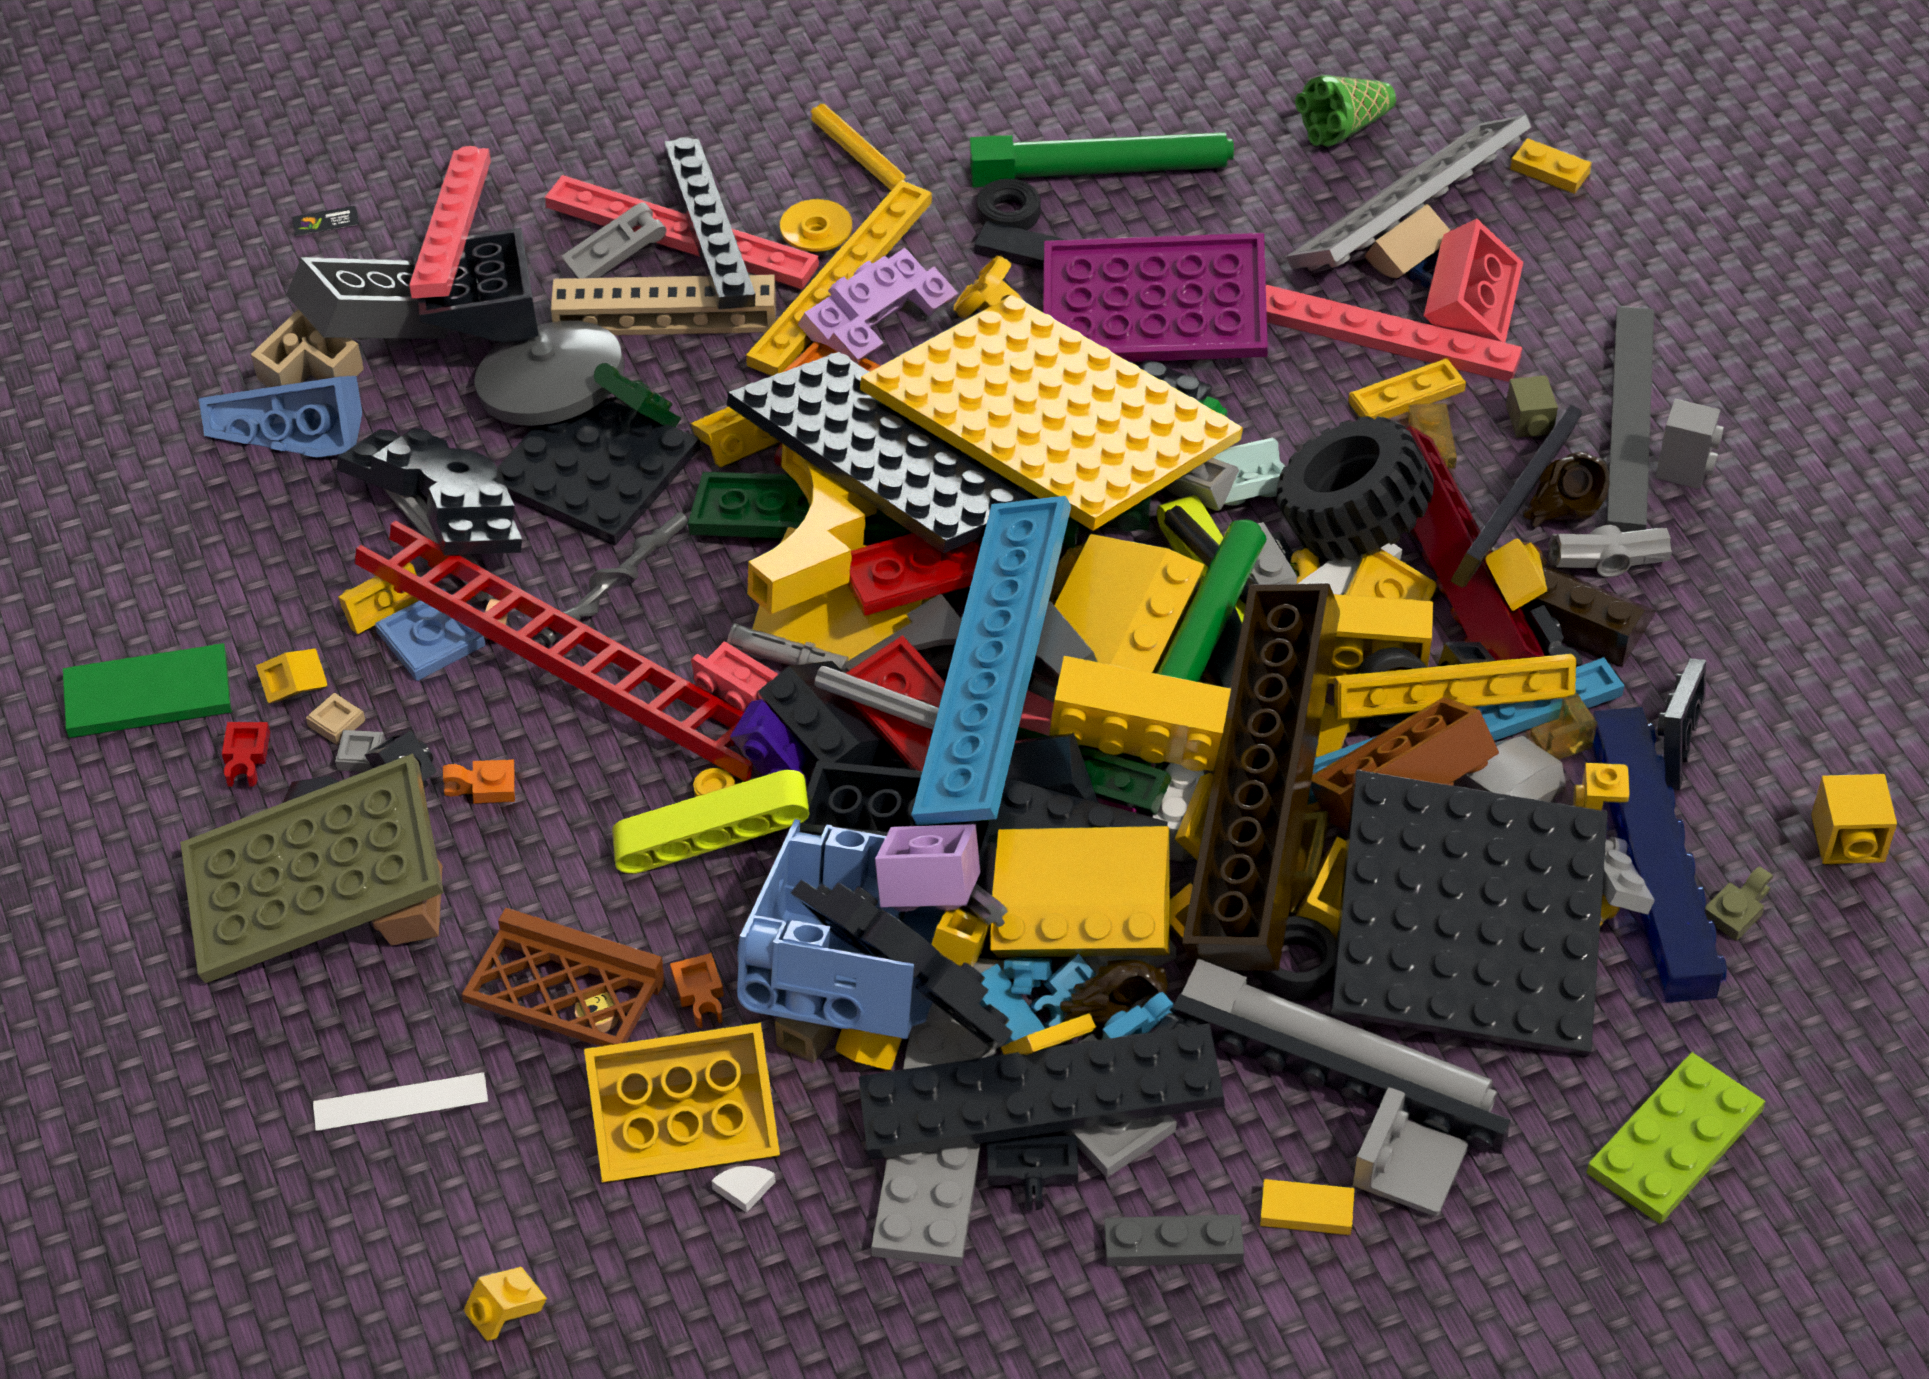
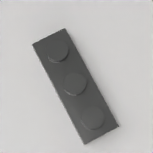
M1241 1214L1104 1218L1106 1267L1243 1263L1244 1260Z

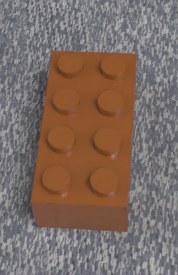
M1442 697L1313 774L1311 789L1326 820L1348 831L1353 776L1356 770L1453 786V781L1464 774L1475 773L1488 765V760L1498 755L1499 751L1480 710Z

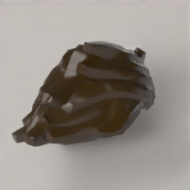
M1581 451L1571 453L1566 458L1555 460L1541 475L1539 487L1530 501L1531 508L1523 511V517L1530 519V525L1536 528L1550 519L1563 522L1575 519H1588L1594 516L1604 503L1610 486V472L1606 462L1602 458Z
M1133 959L1107 961V966L1098 968L1097 976L1085 981V983L1074 986L1073 991L1075 993H1071L1070 1000L1060 1002L1059 1006L1064 1011L1063 1017L1066 1021L1090 1013L1094 1024L1105 1028L1107 1021L1120 1011L1127 1013L1137 1005L1142 1008L1152 997L1160 992L1166 995L1168 984L1165 968L1157 969L1141 960Z

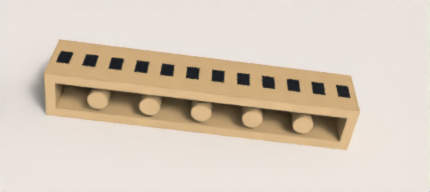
M749 275L756 294L755 307L718 310L707 276L553 279L552 322L583 321L593 323L607 329L613 335L767 332L776 322L775 275Z

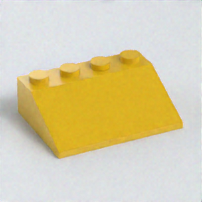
M788 527L781 543L789 538L796 529ZM844 584L774 614H770L759 605L752 629L802 644L811 642L816 644V648L848 656L850 660L911 624L907 613L936 596L864 616L848 584Z
M1090 534L1054 606L1092 649L1099 663L1156 674L1200 585L1205 565L1168 548Z
M1169 826L998 829L992 896L1001 902L1008 912L1002 916L1005 921L1002 926L997 927L991 923V951L998 958L1072 957L1076 954H1079L1081 957L1170 955Z
M761 1023L584 1049L602 1183L780 1156Z

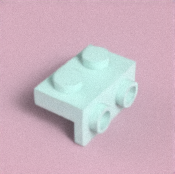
M1274 438L1229 447L1212 457L1237 466L1239 470L1224 503L1225 505H1238L1245 502L1247 498L1255 496H1276L1280 474L1283 467L1286 466L1280 461L1278 442Z

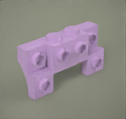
M904 248L890 258L884 256L873 264L871 261L865 262L855 271L854 276L848 280L845 277L837 280L828 290L831 295L804 312L797 325L812 341L823 343L837 352L847 355L858 364L862 358L873 351L877 352L883 345V341L874 333L871 327L902 308L907 299L914 302L930 317L936 309L947 302L951 303L954 301L958 292L935 267L926 271L910 252Z

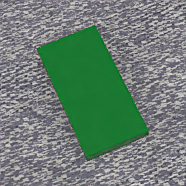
M224 643L63 668L65 721L69 738L232 712L227 652Z

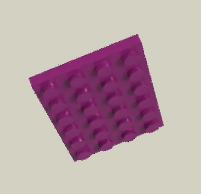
M1264 233L1044 241L1043 313L1052 316L1053 319L1070 329L1080 332L1084 337L1098 345L1108 348L1112 353L1128 362L1268 357Z

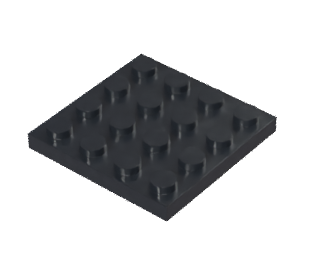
M606 398L595 407L578 416L551 424L535 425L497 467L496 482L506 486L512 500L616 546L700 450V439L668 424L664 426L638 411Z

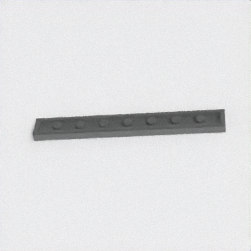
M1617 306L1615 314L1608 467L1610 486L1607 494L1606 525L1616 526L1621 532L1646 530L1654 309Z

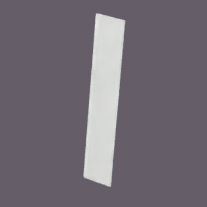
M483 1072L313 1101L316 1131L483 1103L488 1102Z

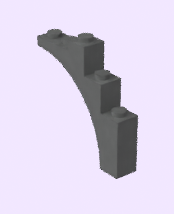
M941 594L937 595L907 613L911 624L845 662L844 665L847 671L851 670L903 635L935 671L948 669L962 617L958 616ZM1050 601L1048 602L1031 675L1053 685L1057 689L1064 656L1094 662L1098 661L1092 649Z

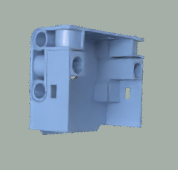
M795 819L740 935L737 961L739 963L738 1000L746 1009L756 1013L908 1039L912 1026L926 1022L932 1006V1002L915 988L920 980L913 977L914 964L862 954L835 937L830 932V927L824 926L791 894V891L800 880L805 881L814 888H817L821 883L830 890L838 882L852 891L859 886L879 902L875 906L876 908H881L896 917L930 944L932 943L936 927L946 910H939L936 906H919L915 910L901 912L896 911L894 907H880L875 858L886 836L832 827V825H826L822 836L801 833L800 820Z

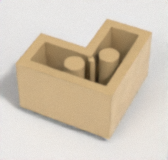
M299 309L251 354L257 379L267 387L301 383L310 375L318 380L341 376H358L364 370L358 343L350 338H324Z

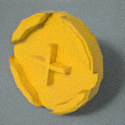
M1001 255L994 257L979 272V279H976L974 284L971 283L970 286L968 285L954 304L953 310L958 316L966 319L977 308L984 311L1011 295L1022 299L1002 280L1011 267V263L1007 259H1004Z

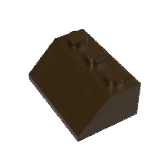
M1542 565L1547 592L1520 607L1525 618L1531 610L1544 605L1550 616L1555 617L1561 626L1564 637L1562 643L1598 658H1605L1606 661L1623 667L1655 616L1656 610L1547 565Z

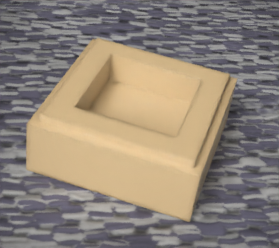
M333 693L306 717L308 727L338 745L341 741L343 730H355L365 721V716L362 710L336 693Z

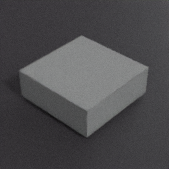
M343 730L335 760L337 770L365 772L373 769L364 754L385 741L384 732Z

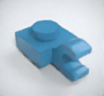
M1007 958L1004 961V973L1008 979H1014L1011 993L1030 995L1032 987L1041 986V980H1047L1053 975V958Z

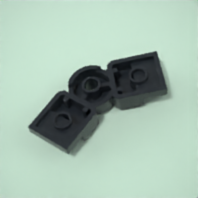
M416 428L411 429L402 436H398L392 430L379 429L338 456L337 470L401 496L418 495L420 491L427 497L426 516L443 555L521 552L522 537L513 520L514 503L506 486L496 482L497 467L488 457L471 450L449 448L446 440L432 435L427 430Z
M800 880L791 891V894L824 926L830 927V932L835 937L862 954L914 964L913 977L920 980L915 988L992 1050L1002 1047L1013 1034V1031L1006 1026L1009 1022L1007 1016L991 1004H988L986 1007L979 1005L980 1001L989 991L988 988L981 984L985 977L966 962L958 966L955 962L943 956L909 926L885 910L876 908L875 906L879 902L863 888L858 886L852 891L839 882L832 890L821 883L817 888H814L805 881Z

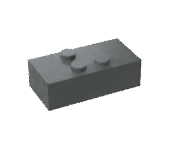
M301 257L286 294L324 338H356L360 340H367L368 338L445 339L449 330L448 328L420 321L418 298L411 297L409 286L414 272V261Z

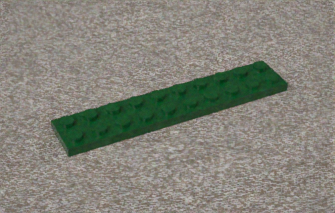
M703 472L689 517L688 528L690 535L783 538L788 527L797 529L805 520L810 507L808 499L800 486L789 474ZM877 509L876 514L865 518L866 524L863 541L884 542L912 534L911 531L879 509ZM1070 516L1062 548H1076L1080 523Z

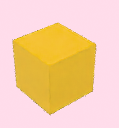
M1885 774L1822 776L1811 813L1822 864L1885 862L1897 826Z

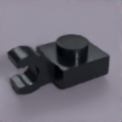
M1544 605L1531 610L1526 620L1544 655L1572 654L1576 658V667L1581 666L1583 661L1580 654L1576 650L1561 644L1564 637L1557 619L1550 616Z

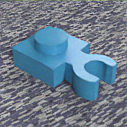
M1076 954L1044 983V986L1051 994L1033 1000L1029 1007L1033 1012L1040 1010L1042 1006L1049 1009L1050 1019L1043 1025L1045 1029L1060 1024L1064 1019V1011L1059 1006L1060 1002L1071 999V993H1075L1073 988L1076 984L1085 983V981L1097 975L1079 954Z
M1160 992L1152 997L1142 1008L1137 1005L1127 1013L1125 1011L1116 1013L1105 1024L1103 1039L1149 1033V1030L1160 1025L1168 1013H1172L1169 1009L1173 1007V1003L1163 992Z

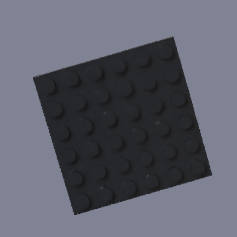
M1356 770L1352 784L1329 1015L1588 1057L1592 1051L1608 812Z

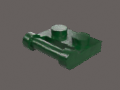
M601 363L595 368L594 380L597 384L643 415L664 426L668 424L676 428L681 417L670 410L673 403L655 391L652 392L645 383L639 380L632 381L622 376L614 366L608 363Z

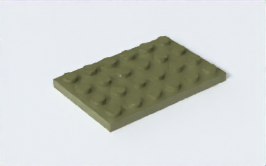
M413 754L180 842L197 972L205 983L444 893L420 766Z

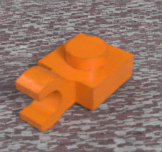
M514 759L473 761V771L457 764L443 766L445 796L454 797L462 794H473V803L515 802Z

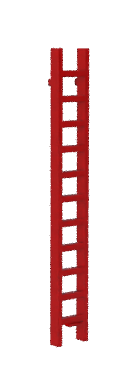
M398 521L391 523L389 540L405 549L388 560L362 545L356 548L354 564L392 584L395 592L410 594L745 782L751 778L752 762L728 749L735 745L730 736L744 714L738 708L459 555H443L438 543ZM417 556L426 559L428 566L433 569L422 577H418L402 567ZM450 573L468 583L453 595L435 586L437 582ZM481 591L500 600V602L485 613L466 603ZM512 609H516L533 619L519 631L498 621ZM546 627L565 636L550 649L531 639ZM578 644L598 654L583 667L563 657ZM610 662L630 672L629 675L616 685L595 675ZM643 680L663 690L649 704L629 694ZM676 699L697 709L683 722L665 714L662 710ZM709 717L730 727L716 741L695 730Z

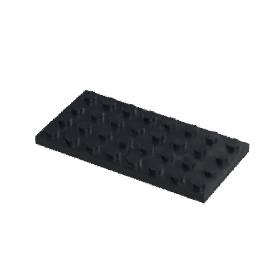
M840 352L832 353L829 356L802 364L796 368L777 373L774 376L749 383L746 386L728 392L726 404L728 407L943 554L984 536L992 504L1040 499L860 390L861 376L871 371H867L852 361L847 355Z

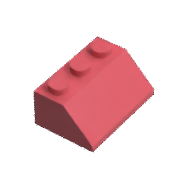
M1478 219L1443 234L1424 317L1434 326L1505 343L1523 261Z

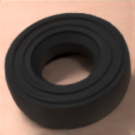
M1000 179L987 184L980 190L976 200V213L983 226L986 221H990L999 225L1029 230L1037 223L1041 212V201L1037 190L1030 184L1017 179ZM1004 201H1013L1021 204L1022 208L1014 212H1003L997 210L995 205Z

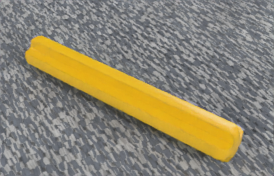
M820 103L817 107L812 108L811 120L891 191L901 180H905L904 173L828 106Z

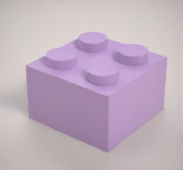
M976 824L891 827L875 858L880 907H894L896 911L906 912L915 910L919 906H936L939 910H954L962 905H967L980 874Z

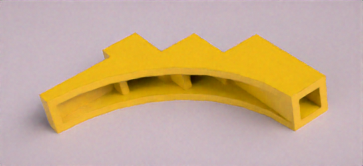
M782 444V468L798 483L808 499L810 508L805 520L789 538L773 550L748 561L747 595L770 614L849 583L850 564L852 561L851 551L863 548L865 518L877 512L876 507L784 444Z

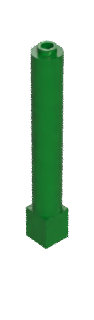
M1225 132L1013 142L1012 135L970 137L972 188L984 187L1000 179L1226 168L1228 160L1234 159L1233 139H1227Z
M1244 519L1230 523L1157 674L1199 682L1266 543V535L1256 522ZM1125 753L1117 755V757L1160 769L1163 763L1147 762L1140 756Z

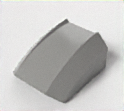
M1524 736L1495 742L1499 754L1489 759L1488 765L1475 773H1466L1453 781V786L1547 802H1551L1566 786L1562 762Z

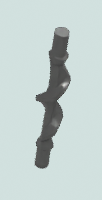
M677 512L659 529H654L650 535L638 537L633 544L632 556L618 568L596 571L589 578L591 592L573 608L565 610L563 613L578 621L584 616H595L599 612L600 598L624 577H629L635 581L639 576L638 565L653 550L668 545V541L688 524L687 517L683 513ZM549 627L540 633V637L547 645H552L562 636Z

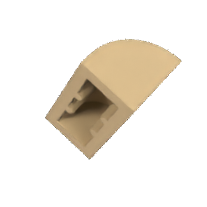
M1427 204L1377 239L1365 255V258L1382 274L1391 278L1401 277L1439 250L1443 234L1449 232L1450 229Z

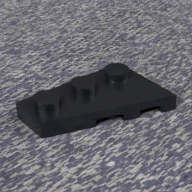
M1690 658L1684 673L1677 674L1675 692H1669L1666 712L1661 711L1659 715L1657 732L1658 736L1664 737L1665 789L1680 790L1682 785V762H1688L1692 731L1697 729L1706 696V660Z

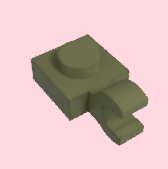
M1759 866L1750 874L1741 889L1730 882L1704 907L1702 918L1737 941L1762 916L1764 905L1759 901L1770 891L1767 883L1773 879V875Z

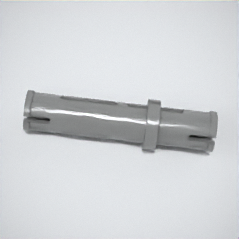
M736 623L733 624L728 635V644L754 656L790 666L833 661L843 673L847 671L844 663L849 660L848 656L816 648V644L806 642L805 644L793 642L782 637L749 629Z

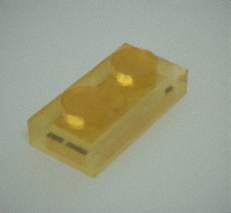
M1447 404L1409 405L1407 415L1409 425L1433 439L1448 469L1456 468L1457 456Z

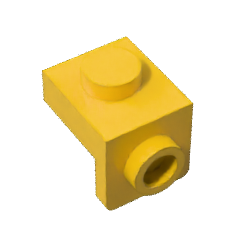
M1586 763L1582 785L1575 784L1573 806L1602 811L1603 801L1628 802L1630 795L1628 767L1623 764Z
M518 1267L479 1277L465 1305L464 1312L483 1337L490 1341L498 1337L505 1321L540 1312L547 1298L524 1269Z

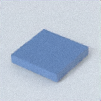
M418 601L375 623L377 634L416 681L486 646L484 636L422 601Z

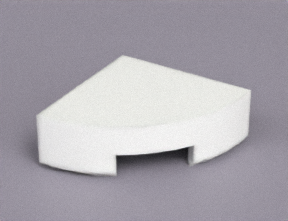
M756 1166L735 1167L716 1176L711 1181L712 1189L747 1213L775 1183V1174L767 1169Z

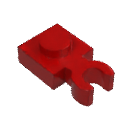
M227 722L222 757L224 764H226L224 775L228 787H233L234 778L239 774H247L249 787L256 785L258 775L255 764H265L270 738L268 722Z

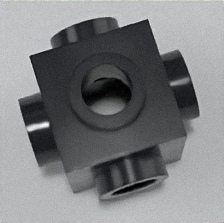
M411 730L396 732L364 754L372 768L413 754L419 762L424 789L429 785L426 779L437 772L432 764L433 755L424 742L418 741Z

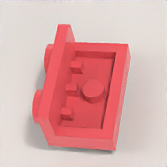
M725 641L707 659L699 654H696L691 659L696 685L710 694L714 693L745 712L751 701L762 699L758 690L778 675L773 670Z

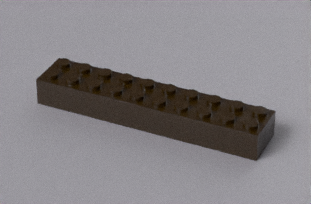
M1329 583L1249 585L1230 686L1231 692L1215 765L1182 945L1193 966H1195L1198 959H1201L1226 970L1279 971L1340 617V609Z

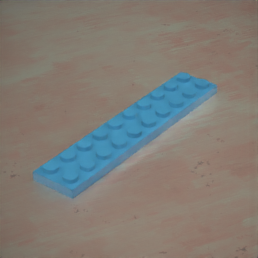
M1066 496L991 505L911 814L917 825L997 819L1071 510V505Z

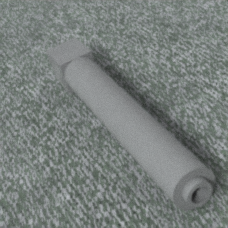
M1201 959L1197 960L1182 992V995L1489 1112H1491L1498 1091L1491 1089L1492 1079L1247 985L1246 977Z

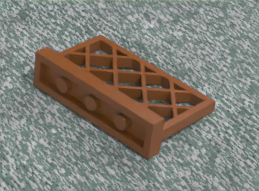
M505 907L498 919L499 931L461 995L464 1003L600 1047L627 1043L653 994L658 995L665 983L663 961L661 956ZM504 946L520 951L524 958L501 965L498 957ZM547 961L561 964L562 971L540 978L536 969V965ZM529 968L534 980L511 988L507 975ZM587 973L600 977L602 983L583 990L579 989L574 979ZM498 978L501 979L505 991L490 996L478 992L482 984ZM568 980L573 993L551 1001L545 988ZM625 986L640 990L637 997L619 1003L614 990ZM539 991L544 1000L543 1004L526 1008L520 1006L516 998ZM607 992L613 1006L590 1013L585 1000ZM579 1003L584 1014L582 1017L567 1021L560 1019L556 1011ZM613 1016L619 1017L622 1025L616 1036L598 1031L596 1022Z

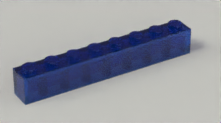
M1643 707L1594 711L1589 739L1596 763L1623 764L1628 767L1630 793L1628 802H1608L1617 836L1627 843L1626 855L1632 860L1633 866L1640 877L1644 879L1646 887L1655 899L1649 913H1640L1665 1002L1674 1003L1717 998L1721 981L1726 980L1727 977L1726 961L1724 956L1718 955L1716 951L1715 925L1712 920H1707L1704 911L1706 907L1705 892L1702 886L1696 885L1694 878V856L1692 852H1686L1684 845V823L1682 819H1676L1675 794L1671 786L1667 787L1665 783V761L1663 755L1657 754L1655 750L1656 734L1652 722L1647 723Z

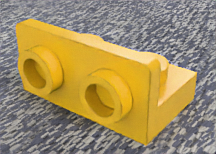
M730 407L690 423L694 436L710 446L715 464L719 467L726 466L779 442Z

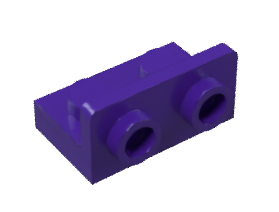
M763 699L749 703L730 736L740 748L742 754L752 762L763 776L783 770H795L803 774L801 770L810 756ZM804 775L805 783H806V786H807L809 780H808V778Z

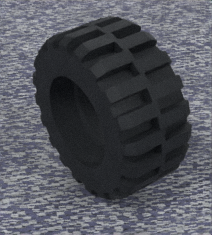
M1369 416L1359 417L1358 421L1352 422L1347 420L1339 423V426L1330 429L1329 427L1320 432V436L1314 440L1309 439L1303 444V449L1299 453L1295 452L1290 457L1288 467H1283L1276 492L1279 508L1302 547L1308 548L1317 557L1327 558L1332 561H1342L1344 557L1349 560L1359 559L1361 555L1366 553L1372 555L1381 551L1380 548L1388 543L1392 545L1400 540L1399 536L1405 531L1409 533L1416 526L1418 517L1422 518L1424 516L1428 503H1431L1434 490L1433 474L1410 431L1399 422L1379 416L1375 420Z

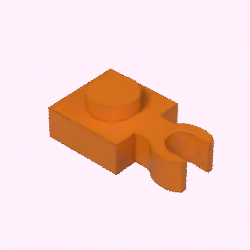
M712 953L671 963V975L681 1006L693 1005L696 1026L703 1028L701 1015L705 1012H713L717 1016L718 1023H722V1006L716 998L723 997L724 993Z

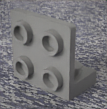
M1388 1087L1358 1153L1353 1186L1432 1216H1438L1465 1156L1468 1143L1409 1121V1113L1403 1111L1405 1093Z

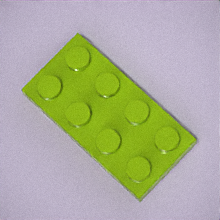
M1691 1052L1588 1163L1586 1173L1658 1224H1661L1760 1115L1766 1101Z

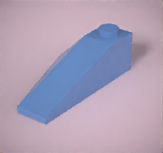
M341 376L198 398L204 436L264 446L280 451L295 452L316 458L342 454L357 443L362 418L357 376Z

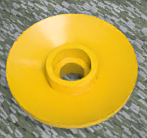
M811 199L799 202L785 211L780 220V231L784 240L791 246L804 251L820 252L833 249L848 239L852 231V219L849 212L835 202Z

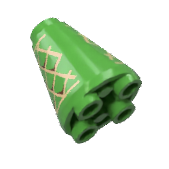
M1321 75L1308 81L1304 86L1303 92L1296 95L1295 105L1301 113L1304 126L1308 131L1310 143L1315 146H1332L1342 143L1386 115L1395 106L1396 94L1390 84L1381 81Z

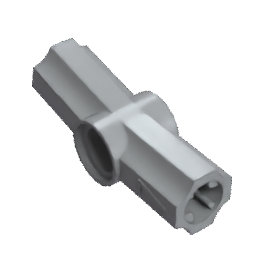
M1604 525L1596 528L1590 534H1552L1548 542V560L1551 567L1597 568L1601 576L1608 578L1622 575L1633 565L1670 561L1672 553L1670 535L1667 528L1621 533L1620 529L1616 526Z

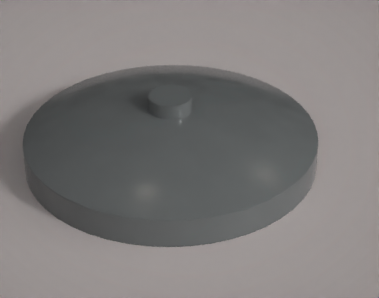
M558 321L537 325L539 337H532L527 341L518 343L512 341L501 342L484 357L476 371L475 388L480 403L492 417L516 425L551 424L578 416L595 407L611 394L594 380V371L598 365L608 363L614 366L619 374L623 376L625 362L617 338L607 329L593 323Z

